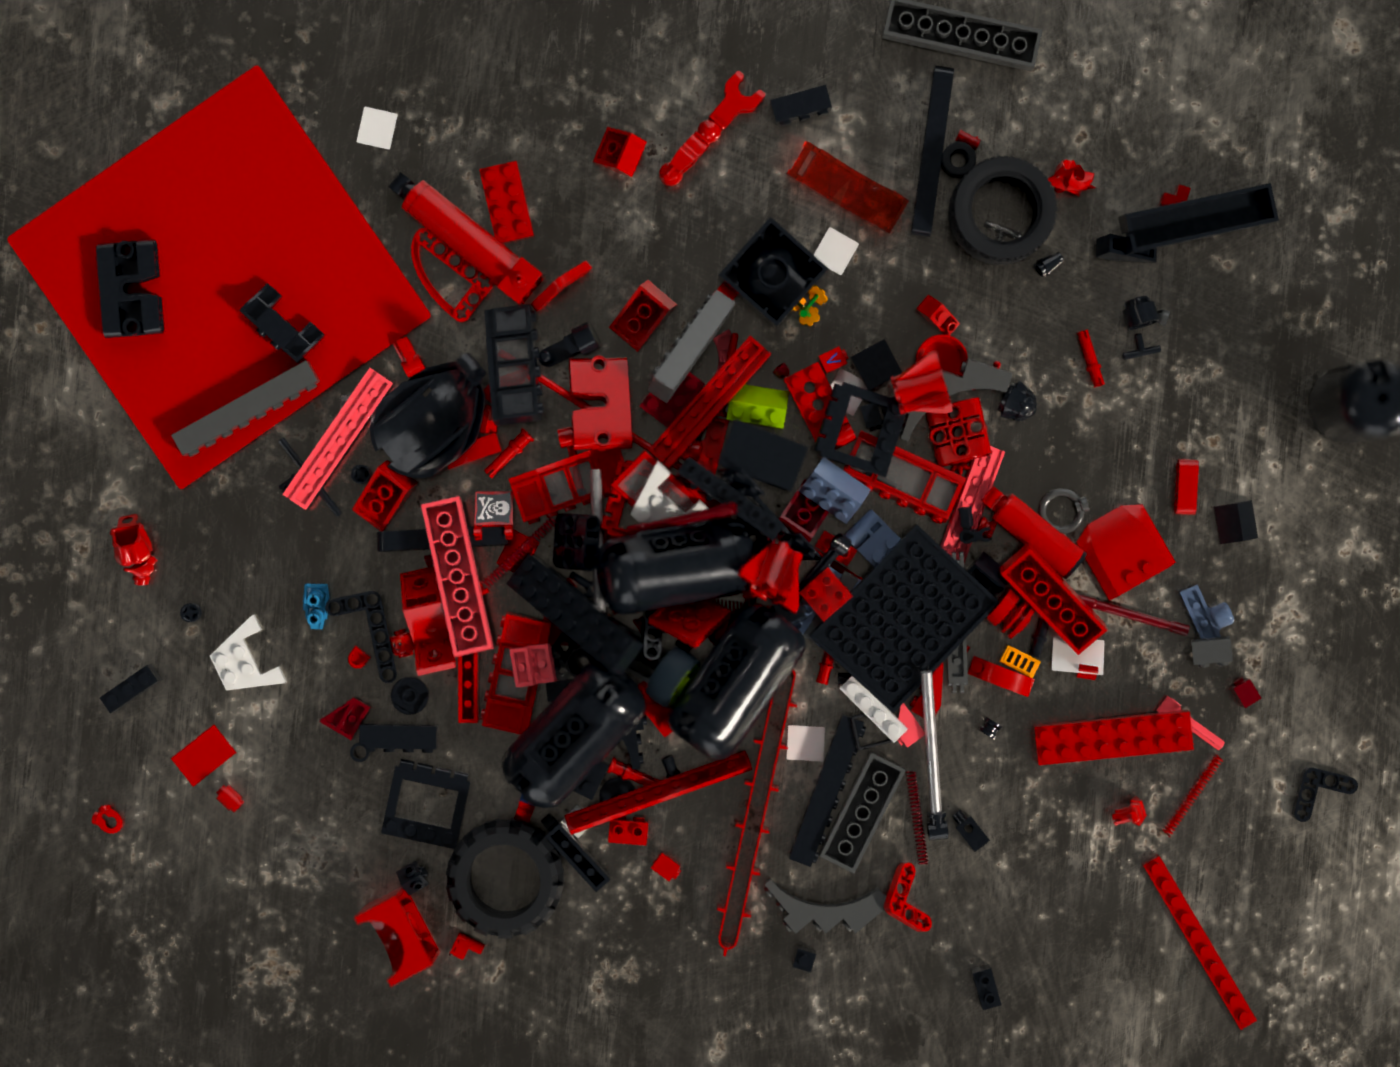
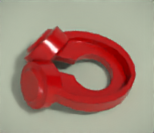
M103 805L93 814L92 824L98 825L106 833L114 834L121 830L123 819L116 810L111 808V805ZM103 814L116 819L117 824L114 828H109L106 825V820L102 818Z

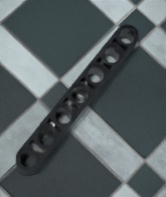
M468 527L472 547L509 545V540L505 539V527H482V540H475L473 534L474 527ZM426 529L376 532L377 552L430 549Z

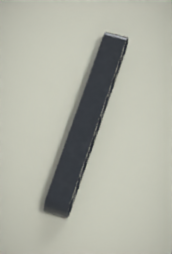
M936 65L934 67L911 235L930 237L932 232L954 76V68Z

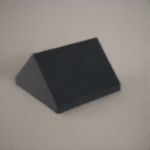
M1252 500L1214 506L1220 544L1258 538Z

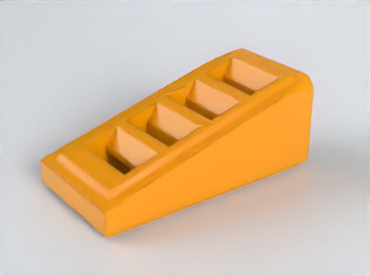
M1006 644L998 660L1031 678L1034 677L1041 661ZM1011 651H1013L1014 654L1010 662H1007L1006 660L1009 654L1011 653ZM1019 654L1021 657L1015 666L1013 663ZM1024 658H1027L1023 669L1019 668ZM1030 662H1034L1030 672H1027L1026 670Z

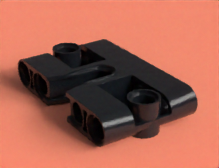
M156 240L97 244L96 256L104 337L114 338L164 333L162 297L143 293H127V287L130 284L143 283L160 277ZM126 246L131 248L128 255H124L123 252ZM135 322L137 329L131 332L130 325Z

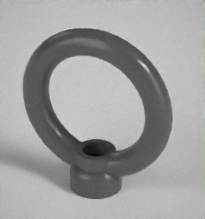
M1065 488L1054 489L1048 492L1042 498L1038 513L1043 519L1064 534L1077 529L1083 521L1085 512L1090 511L1086 496L1080 498L1078 494ZM1066 496L1074 501L1077 515L1071 524L1056 526L1047 518V505L1055 497Z

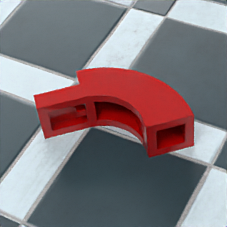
M976 656L973 657L968 670L969 675L1026 697L1029 696L1035 681L1031 677Z

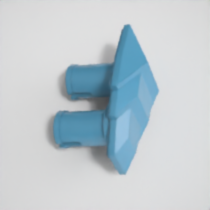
M328 584L304 585L303 610H305L306 619L311 629H323L325 619H327L328 613L325 610V605L330 600Z

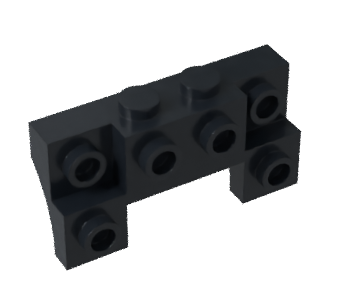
M267 283L239 311L257 326L256 331L263 337L267 335L272 340L270 343L277 350L283 349L291 358L299 363L321 341L325 334L312 322H309L301 332L296 330L273 309L283 296Z

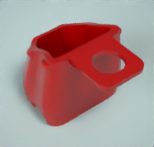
M137 514L120 517L117 527L112 528L110 531L114 558L118 564L126 567L133 564H141L151 557L152 543L144 529V525L137 523ZM126 519H133L129 523H122Z

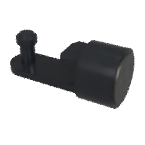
M587 321L571 329L572 333L564 336L563 340L543 349L540 352L539 362L545 367H552L579 353L585 355L600 348V340L592 324Z

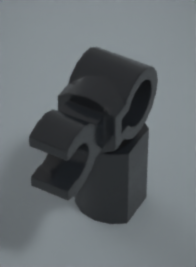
M971 506L958 508L960 527L963 528V531L960 533V540L963 543L978 542L979 539L983 542L992 540V537L986 538L984 536V532L990 531L991 527H984L980 531L972 529L974 525Z

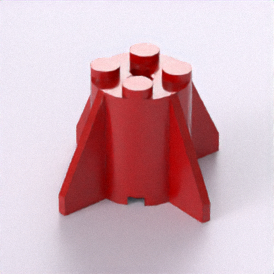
M936 351L927 353L902 374L890 377L901 415L912 411L942 414L953 412Z
M779 541L778 544L767 543L766 547L742 566L738 575L751 583L750 588L744 592L742 597L745 599L758 597L765 601L767 598L773 599L772 603L781 604L791 612L797 613L799 608L798 568L803 554L789 548V544Z

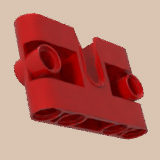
M598 355L593 358H569L570 396L585 400H601L605 403L602 407H588L573 411L571 416L573 450L596 449L598 451H605L607 449L632 448L627 357L605 358ZM594 364L602 365L603 369H596ZM604 437L607 443L601 444L598 438Z

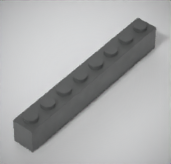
M306 360L171 436L182 456L189 455V457H192L200 452V448L204 446L208 448L216 444V439L220 437L224 439L232 435V430L238 427L240 429L250 425V420L254 418L259 420L265 417L268 410L281 408L286 400L290 399V401L299 398L301 396L299 393L304 390L309 392L318 387L316 384L320 380L310 362Z

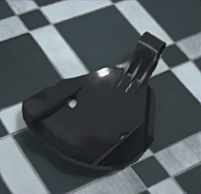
M470 353L463 354L457 361L423 369L421 372L413 375L408 381L402 382L385 396L371 415L370 436L375 452L383 448L393 461L387 466L388 468L410 478L432 477L459 459L476 442L485 410V392L480 383L486 371ZM430 387L431 392L424 397L422 394Z

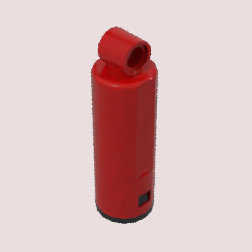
M992 486L981 499L986 506L994 511L992 519L1024 545L1029 542L1062 578L1067 579L1085 559L1087 552L1074 544L1070 538L1064 533L1059 532L1013 493L1006 497L996 487Z

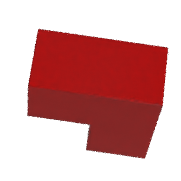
M1179 184L1175 195L1166 192L1162 194L1159 205L1165 206L1187 201L1191 188Z

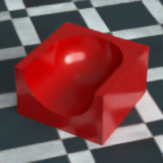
M402 886L368 903L354 917L357 924L369 921L380 937L392 966V974L387 979L390 987L432 966L440 954V950L411 895H408Z

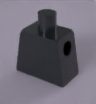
M961 809L952 815V818L958 824L956 829L974 852L990 841L971 816L967 818ZM968 824L973 828L971 833H967L964 829Z

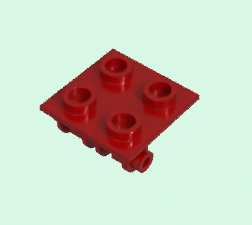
M829 567L799 592L823 622L853 597L850 590L840 582Z

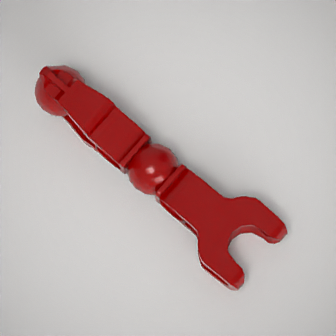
M737 71L725 84L724 100L716 107L707 120L699 124L697 131L678 149L671 162L661 166L659 178L662 183L667 186L679 184L683 174L709 148L710 143L716 142L720 138L721 132L739 114L754 112L764 100L766 93L758 90L752 96L742 95L738 87L743 81L744 74L741 71Z

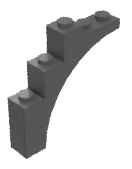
M967 358L966 362H962L959 371L962 375L941 369L949 396L972 389H994L1007 392L1013 375L1011 371L971 358ZM912 411L906 413L907 417L900 431V438L902 440H909L914 427L926 412Z
M770 877L764 882L766 886L764 888L765 892L770 897L774 896L778 900L776 904L782 912L787 911L783 916V925L789 932L793 930L795 934L813 919L815 920L813 925L819 932L823 930L827 933L844 919V926L849 931L853 930L857 933L884 910L886 896L877 886L866 895L852 901L838 904H819L791 895L780 888Z

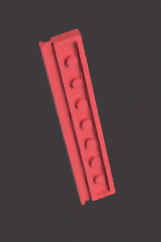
M369 367L282 495L306 510L392 386L393 383Z
M990 446L991 455L971 460L970 470L967 471L966 480L959 493L940 545L951 556L952 552H956V560H959V552H963L964 563L972 542L965 544L960 540V533L963 531V528L960 527L958 508L972 507L974 525L972 529H977L986 506L981 499L993 486L1005 451Z

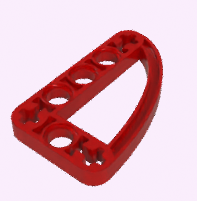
M421 228L415 233L411 244V255L420 281L431 297L451 317L460 323L467 322L491 292L494 283L489 280L490 286L481 288L482 283L480 281L473 282L479 275L477 269H475L473 277H467L465 269L469 266L473 267L426 228ZM427 232V237L432 241L433 238H436L430 248L427 247L430 244L426 240L420 241L421 233L425 234ZM438 243L443 244L445 247L444 252L441 254H437L434 251V247ZM420 245L472 284L455 309L444 300L428 279L420 259ZM452 255L460 257V262L456 266L451 265L449 262ZM483 274L479 276L483 280L488 279ZM472 293H476L479 296V301L476 304H471L468 301V297ZM466 302L467 305L472 307L473 309L472 311H470V309L468 308L465 312V314L467 315L466 318L461 317L459 319V314L457 312L458 310L463 311L466 306L462 304Z

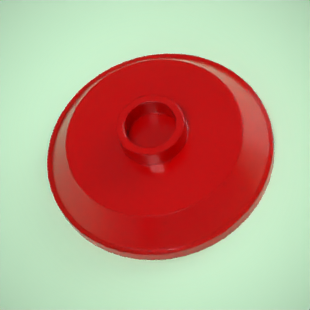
M938 334L929 337L920 345L916 354V362L927 353L936 351L942 370L962 375L959 372L963 361L966 362L968 354L964 345L958 339L950 335Z

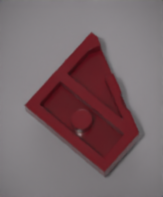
M353 697L323 717L319 722L349 740H353L371 706Z

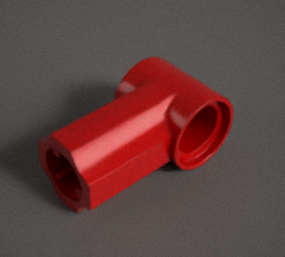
M407 336L393 343L408 378L425 369L424 363L420 356L416 354Z

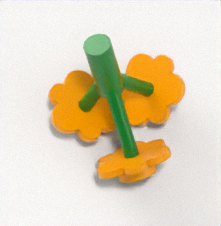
M816 285L808 292L810 295L809 303L805 305L806 299L802 298L793 309L795 311L800 310L799 322L803 325L812 326L814 322L820 320L818 308L811 306L814 302L822 305L828 301L825 291Z

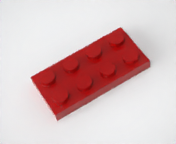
M517 161L479 169L495 238L502 243L533 237L534 233Z

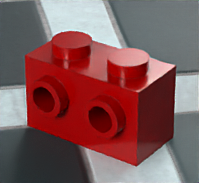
M626 816L611 820L608 843L646 846L649 820H645V817L634 816L633 819H626Z

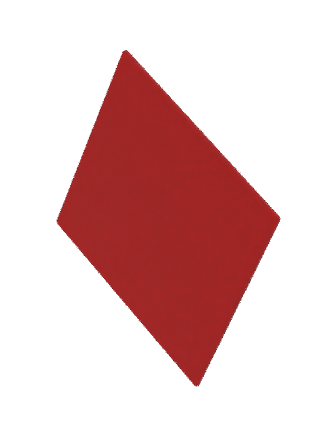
M258 65L249 69L7 238L15 253L179 489L186 488L431 318V313ZM155 239L158 247L160 277L143 283L130 284L127 287V293H143L162 297L164 333L105 338L102 328L96 256L97 244ZM130 246L124 248V255L130 253ZM267 283L283 296L273 309L296 330L301 332L309 322H312L325 334L321 341L299 363L291 358L283 349L277 350L270 343L272 340L267 335L265 337L260 335L256 331L257 326L239 311ZM135 322L130 325L131 332L137 329ZM306 360L310 362L320 380L316 384L318 387L309 392L304 390L299 393L301 396L293 401H290V399L283 402L284 406L277 410H273V408L266 412L267 415L259 420L256 418L250 420V425L243 429L238 427L232 430V435L224 439L223 437L216 439V444L208 448L206 446L200 448L198 454L189 457V455L182 456L171 435Z

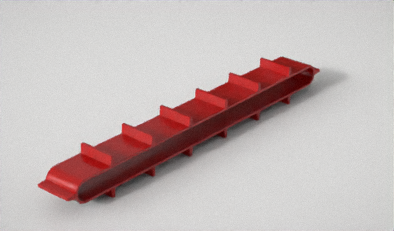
M794 669L792 670V680L736 935L733 941L725 942L721 939L773 698L768 704L761 738L753 737V741L760 744L753 777L752 779H744V784L751 787L743 821L735 820V826L741 828L735 860L734 862H726V868L732 870L725 904L717 903V910L723 912L718 940L723 948L724 957H726L728 949L734 948L738 942L743 917L751 918V910L745 909L752 875L760 876V869L755 868L754 865L761 833L769 834L770 832L769 827L763 826L770 792L779 791L778 786L772 784L780 749L788 750V745L781 743L789 707H797V703L791 701L796 678Z

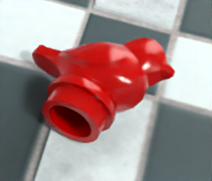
M151 555L145 562L134 564L130 568L124 567L123 571L133 574L132 579L135 585H148L151 579L150 574L154 571V564L158 559Z

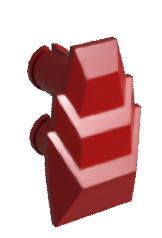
M1134 796L1130 800V806L1115 809V813L1112 814V819L1115 820L1114 825L1118 826L1119 824L1132 822L1136 826H1141L1147 816L1142 800Z

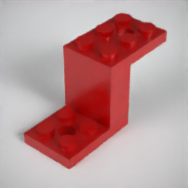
M432 566L401 573L402 608L414 643L416 672L418 676L456 668L435 567Z

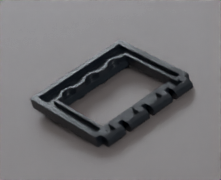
M845 382L842 385L834 384L830 397L837 399V401L829 400L825 415L831 417V420L823 418L819 434L825 435V438L817 437L814 450L820 452L819 456L885 478L906 413L901 415L896 399ZM851 396L888 408L871 462L834 450Z
M401 759L400 765L395 766L381 834L455 849L458 844L471 781H467L469 773L455 771L453 778L451 777L452 770L436 767L434 774L432 773L433 766L418 763L417 768L413 769V761ZM403 780L458 791L450 829L395 817Z

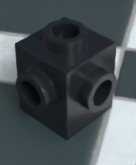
M417 861L396 872L402 888L408 895L429 885L427 876H429L428 871L424 866H420Z

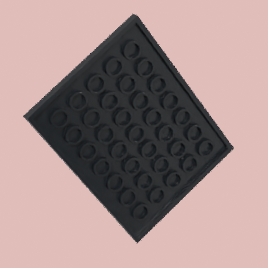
M915 524L850 592L853 597L826 621H822L809 636L894 713L921 685L920 672L929 670L933 673L993 611L1000 601L919 525Z

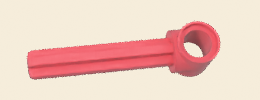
M1166 696L1156 712L1180 711L1182 707L1177 701ZM1191 718L1192 732L1216 750H1220L1224 746V740Z

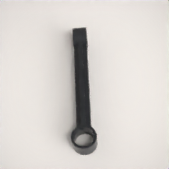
M838 533L832 539L829 550L799 583V592L829 567L838 555H844L849 550L852 542L850 538L842 533ZM799 593V601H800L801 598H802V595Z

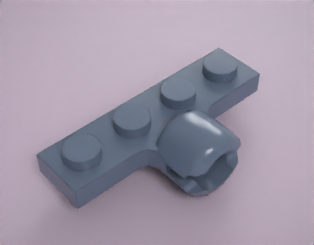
M1198 584L1180 591L1201 639L1221 637V628L1234 623V616L1229 605L1223 602L1214 607H1209Z

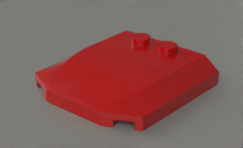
M1143 504L1118 506L1087 524L1075 542L1077 546L1087 552L1085 561L1109 601L1176 563Z

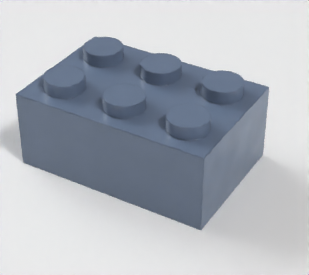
M823 457L799 492L847 524L862 505L871 489Z

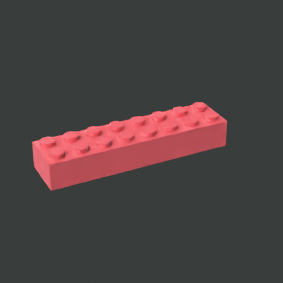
M458 496L422 504L421 508L454 657L494 649L462 500Z

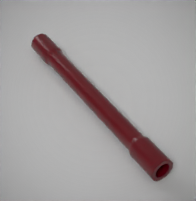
M731 502L657 521L639 523L628 526L627 534H636V532L736 514L737 508L735 503Z
M1078 594L1091 609L1162 628L1182 636L1188 635L1189 625L1168 621Z

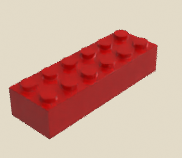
M1029 542L999 567L1001 575L1078 655L1108 631L1105 622Z

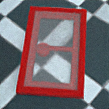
M644 450L611 483V486L634 506L657 461ZM671 473L658 486L685 513L699 500Z

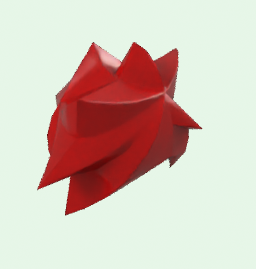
M1065 159L1060 162L1055 169L1054 175L1048 178V181L1055 187L1054 191L1057 193L1068 191L1080 197L1082 191L1096 188L1091 185L1094 173L1084 171L1082 166L1076 165L1074 160Z

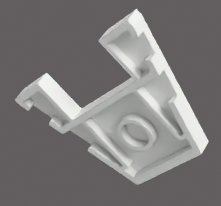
M657 461L630 515L639 523H648L709 508L700 499L686 513L658 488L670 476V471Z
M255 615L250 616L210 655L226 690L287 682L280 666L264 674H261L245 641L246 637L262 630Z

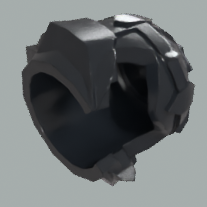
M1021 381L1017 383L1012 382L997 409L1000 411L1002 418L1024 421L1035 415L1037 411L1036 397Z

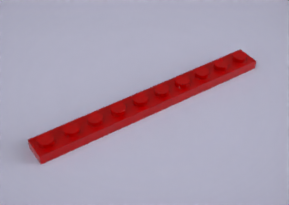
M743 751L724 760L706 764L564 816L569 832L572 835L753 769L746 751Z
M1157 855L1142 864L1238 1028L1242 1030L1256 1022V1017L1161 857Z

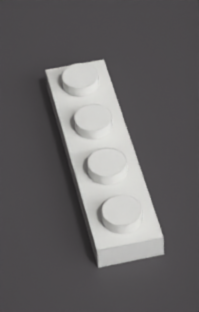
M853 676L839 688L893 743L908 730L885 705Z

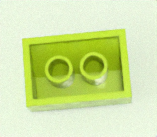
M744 385L729 402L726 420L734 422L736 419L747 424L783 430L789 392Z

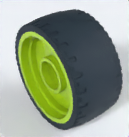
M679 647L673 648L652 674L646 687V694L657 703L670 709L700 667V662L687 651Z

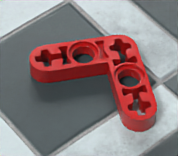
M586 260L553 281L531 303V306L536 312L540 311L565 287L586 275L592 269V266Z
M909 862L900 863L891 882L884 903V909L888 915L917 932L929 931L932 926L931 918L906 902L915 877V867ZM898 884H901L903 888L901 894L897 891ZM907 909L911 913V917L909 920L905 917V912Z

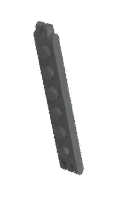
M952 552V557H953L955 560H956V552ZM959 552V560L956 561L964 568V553ZM966 639L947 657L948 686H952V693H957L956 686H960V693H964V685H968Z

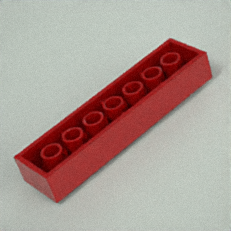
M1188 710L1033 725L1038 765L1194 750L1190 711Z

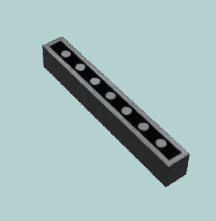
M842 714L788 856L790 860L811 867L812 863H816L818 859V846H822L826 837L823 834L826 827H830L833 818L830 814L832 809L836 810L839 803L837 795L845 787L846 781L843 779L845 774H849L853 765L850 762L852 755L856 756L858 752L851 725V717ZM854 719L858 739L859 737L863 738L866 730L864 722Z

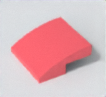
M551 643L509 650L516 688L557 681Z

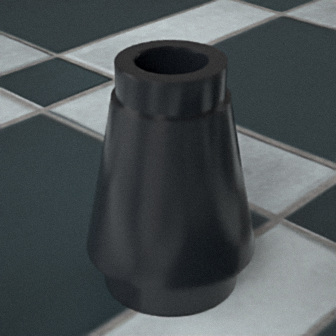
M1056 252L1038 259L1037 263L1034 264L1035 270L1041 277L1048 276L1064 262V258L1060 252Z

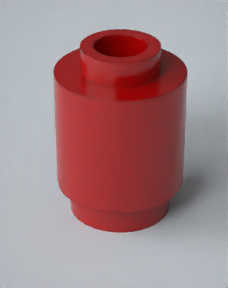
M223 785L216 792L218 795L216 799L228 811L231 810L233 813L245 802L231 785L227 787Z

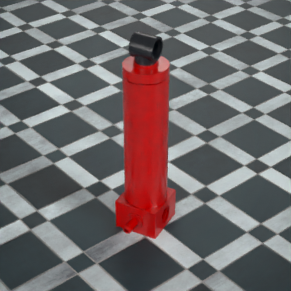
M400 172L388 186L402 199H405L401 206L402 210L497 285L505 295L518 305H523L544 280L545 276L522 256L520 258L425 180L415 185L413 181Z

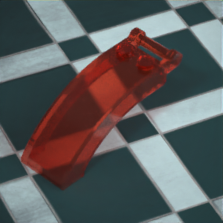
M805 141L802 152L786 175L849 214L890 234L909 200L896 191L864 176L823 149H819L812 143ZM811 151L814 153V156L801 176L798 174V171Z

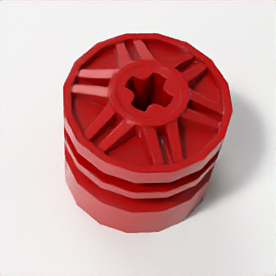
M1011 587L998 598L1000 603L985 618L993 626L1003 622L1004 624L1000 631L1004 633L1009 629L1006 634L1009 639H1012L1027 626L1035 612L1032 606L1025 610L1028 605L1026 600L1020 605L1017 604L1020 595Z

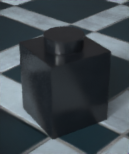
M797 945L792 960V967L811 973L816 958V950Z

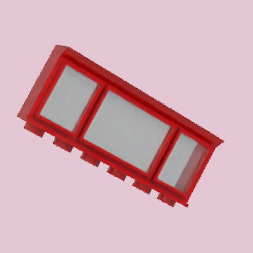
M861 430L850 455L871 462L878 438ZM897 446L895 447L885 478L845 465L843 468L846 473L870 488L871 491L879 493L881 498L895 500L897 505L904 508L908 506L914 509L915 513L922 516L924 514L932 517V521L939 524L948 521L966 480L965 477Z

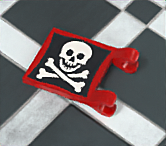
M513 491L475 492L473 530L475 540H482V527H505V539H513Z

